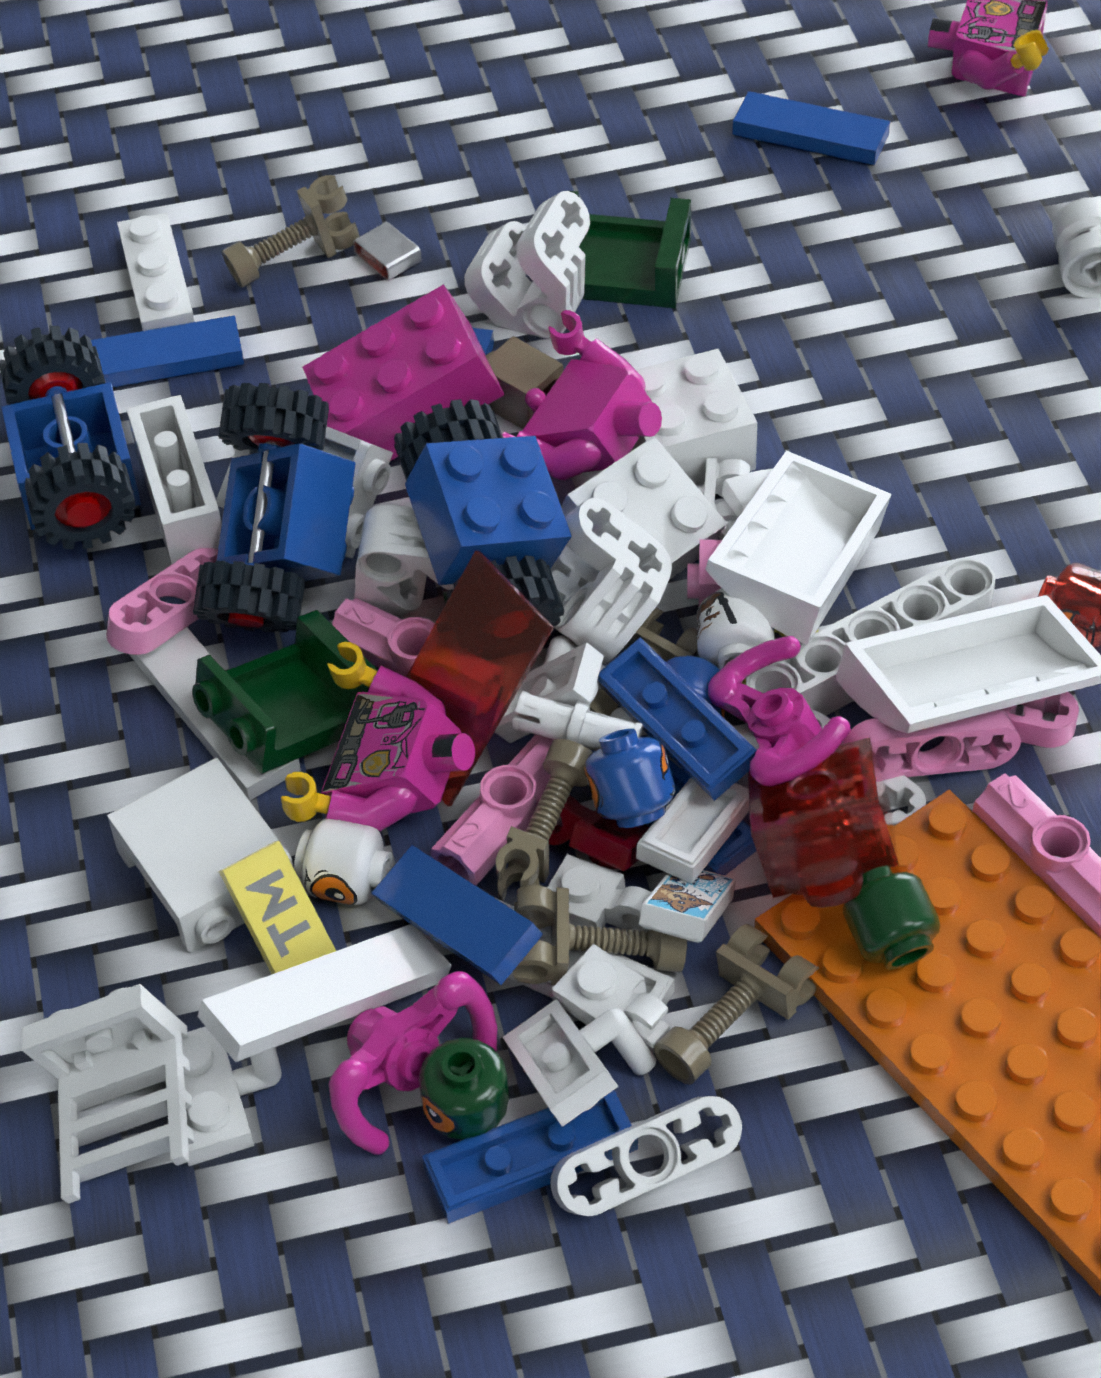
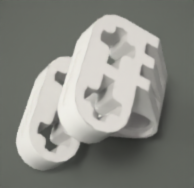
M560 192L544 201L538 207L527 227L522 223L512 221L499 227L487 236L467 268L464 279L470 298L496 326L551 339L549 326L559 333H564L566 327L562 322L561 312L564 310L575 312L584 295L585 254L579 248V245L589 229L590 217L583 201L572 192ZM526 275H528V276L533 280V282H531V281L526 277Z
M590 498L582 502L565 517L572 537L567 543L569 547L565 546L551 568V573L565 611L564 616H560L561 622L554 626V628L578 646L587 642L604 655L602 664H606L617 656L659 604L671 576L672 563L666 548L653 536L603 499Z
M381 504L370 508L365 515L356 562L354 597L396 617H400L416 610L421 605L426 576H429L436 583L438 582L413 508ZM453 584L440 585L446 590L454 589Z

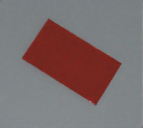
M480 551L474 552L406 676L423 686L444 704L445 715L460 729L461 733L470 736L475 747V758L471 768L465 771H450L441 798L447 806L453 805L554 629V626Z

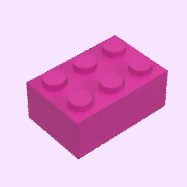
M444 284L302 367L313 395L321 397L322 401H327L329 404L327 426L393 452L391 460L398 457L394 447L396 433H402L400 427L406 421L415 423L413 415L423 411L428 415L433 412L431 406L441 403L444 409L450 407L451 400L461 399L463 406L470 399L478 400L481 406L484 403L490 404L505 395L470 322Z

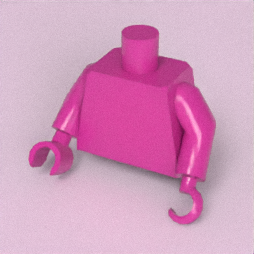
M570 310L561 312L562 322L570 332L559 333L549 326L550 338L553 348L557 353L562 355L579 353L581 358L580 360H570L523 431H519L517 437L536 436L549 475L559 480H567L584 472L606 469L630 453L639 437L655 436L659 432L662 423L659 407L651 401L645 392L646 383L643 377L625 358L596 338L591 342L584 337L580 316ZM505 431L502 434L503 438L516 437Z

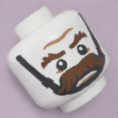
M722 588L705 598L697 610L698 655L700 658L716 665L720 670L744 651L765 641L775 639L774 628L769 625L768 620L755 607L741 599L730 597Z

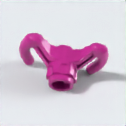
M794 636L765 641L744 651L728 662L711 678L708 684V696L711 703L748 724L750 731L760 746L755 753V757L750 762V774L758 783L769 787L793 780L815 770L826 758L834 753L851 731L849 722L840 716L833 717L822 729L803 695L794 688H778L762 693L741 683L746 677L761 668L775 662L796 657L800 652L801 646L799 640Z
M456 971L443 977L435 987L417 1002L399 1013L384 1006L371 1008L360 1013L350 1025L347 1034V1045L351 1057L343 1061L333 1072L329 1081L331 1107L340 1129L356 1146L374 1155L383 1154L389 1147L388 1135L371 1125L362 1115L358 1106V1097L361 1092L383 1082L398 1091H413L419 1088L418 1079L422 1063L431 1050L439 1046L437 1037L456 1015L459 1007L465 1006L470 1015L473 1039L480 1040L497 1051V1023L493 1006L482 986L468 973Z

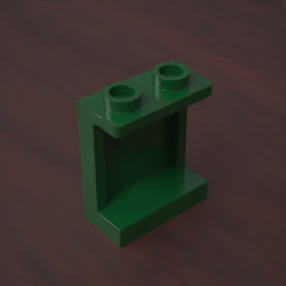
M569 191L579 197V191ZM671 198L666 221L589 214V229L579 245V248L585 254L583 300L676 308L691 242V199Z
M314 610L297 618L295 644L227 671L211 655L197 659L196 680L192 688V696L195 706L201 715L205 718H210L228 737L233 749L238 754L245 755L263 774L340 741L357 692H368L370 687L361 684L356 688L344 689L334 682L327 665L328 663L335 665L339 669H349L355 662L343 658L337 648L339 643L349 641L318 610ZM364 657L365 662H366V665H367L368 667H370V668H373V669L377 670V669Z

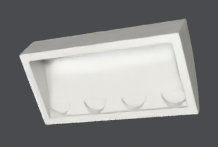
M786 451L708 559L705 570L730 597L741 599L755 607L768 620L772 628L786 636H794L799 642L808 645L878 533L891 494Z
M1045 595L847 642L844 646L835 680L872 717L878 718L881 723L895 730L911 733L1101 684V655L1053 601Z

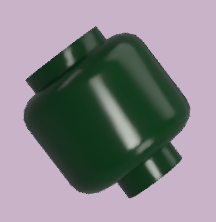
M881 866L867 871L854 881L857 890L847 898L842 909L845 920L865 960L873 963H884L886 969L893 970L915 963L933 951L934 945L932 940L940 931V921L927 891L917 875L908 872L892 873L889 866Z

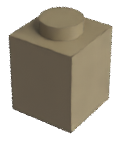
M512 336L496 351H491L486 355L505 394L488 405L492 411L494 410L495 414L524 429L534 415L525 402L526 393L532 388H538L547 396L562 374L563 364Z

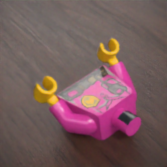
M967 0L960 22L933 18L929 32L928 47L953 51L951 73L956 79L974 83L985 90L993 88L1026 97L1033 71L1041 64L1042 56L1046 55L1049 51L1043 37L1048 1Z
M341 642L337 645L340 655L348 661L355 662V664L349 669H339L335 665L328 663L327 665L334 682L344 689L356 688L361 684L370 688L368 692H357L322 788V794L317 793L316 783L309 774L292 772L285 777L286 788L290 793L303 795V797L281 796L282 807L285 814L296 822L307 821L319 812L326 814V819L367 825L382 831L408 814L433 809L439 804L450 771H465L471 768L475 758V747L470 736L461 733L460 729L445 715L444 704L423 686L384 666H380L378 671L368 667L359 646L351 642Z

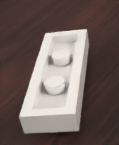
M167 212L117 222L142 330L146 331L195 322Z

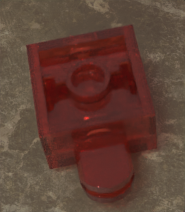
M870 737L840 745L833 754L814 769L793 780L769 787L758 783L751 776L750 771L748 772L751 836L773 898L792 893L803 895L812 907L826 908L838 906L859 895L863 882L862 874L881 866H889L890 868L899 866L890 800Z

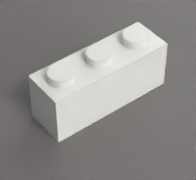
M181 395L126 408L137 457L171 565L193 550L200 548L218 549L222 526L220 512Z

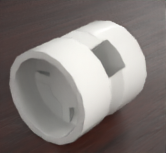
M1082 198L1070 202L1058 212L1053 220L1052 232L1059 255L1058 261L1062 280L1066 289L1074 295L1083 298H1101V198Z

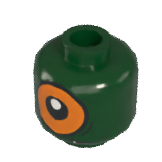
M458 1038L445 1041L431 1050L422 1063L418 1080L424 1116L432 1127L448 1138L459 1140L479 1136L497 1127L506 1114L509 1091L504 1061L494 1048L480 1040Z

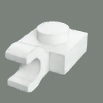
M568 854L566 855L547 888L555 892L557 887L569 888L570 924H573L575 927L576 925H581V928L584 925L588 928L589 926H594V929L595 927L602 929L606 923H609L621 929H626V931L628 929L633 931L639 930V932L641 930H645V932L650 930L642 928V925H639L642 904L652 892L637 886L625 888L624 874Z
M595 944L583 954L552 988L553 1001L557 999L565 1011L586 1025L607 1010L617 1008L627 1015L646 1045L654 1048V1045L670 1031V1025L661 1020L668 1013V1007L656 997L645 993V977Z

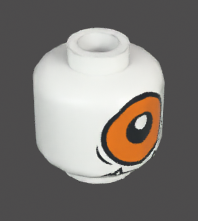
M325 818L313 830L306 829L303 832L296 851L294 870L298 878L303 879L306 892L310 896L360 906L369 900L372 896L371 892L392 869L393 856L391 852L383 851V840L378 829L367 825Z

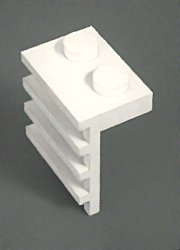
M141 984L114 990L108 996L73 1009L57 1011L46 1019L22 1027V1051L58 1079L61 1199L68 1204L80 1200L81 1182L170 1152V1160L177 1166L189 1162L188 1145L195 1143L194 1130L187 1125L186 1109L192 1107V1095L185 1090L184 1074L190 1072V1063L182 1051V1039L188 1037L187 1025ZM166 1081V1088L78 1119L77 1112ZM168 1116V1124L79 1155L80 1146Z

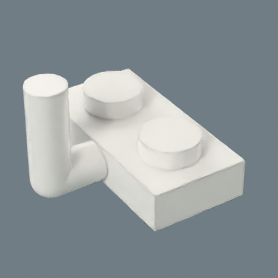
M559 635L554 637L550 641L542 666L506 684L493 731L509 743L530 734L522 730H512L513 718L518 715L515 709L522 691L571 706H575L577 701L590 704L595 698L598 689H601L597 679L599 672L605 668L602 664L604 655L587 642L578 646L566 636Z
M555 999L503 1037L562 1127L582 1112L592 1108L600 1099L619 1087L595 1054L606 1044L612 1041L636 1075L648 1073L656 1064L655 1056L627 1015L617 1008L607 1010L579 1030L560 1002Z
M206 1026L189 1031L188 1037L182 1039V1051L190 1063V1072L184 1074L185 1090L192 1095V1107L186 1109L187 1125L194 1130L195 1143L188 1145V1165L192 1166L254 1146L240 1096L276 1085L281 1079L282 1073L276 1047L251 1056L252 1065L232 1071L227 1051Z

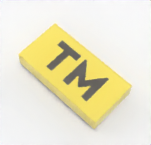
M274 841L218 871L271 974L336 951L280 841Z

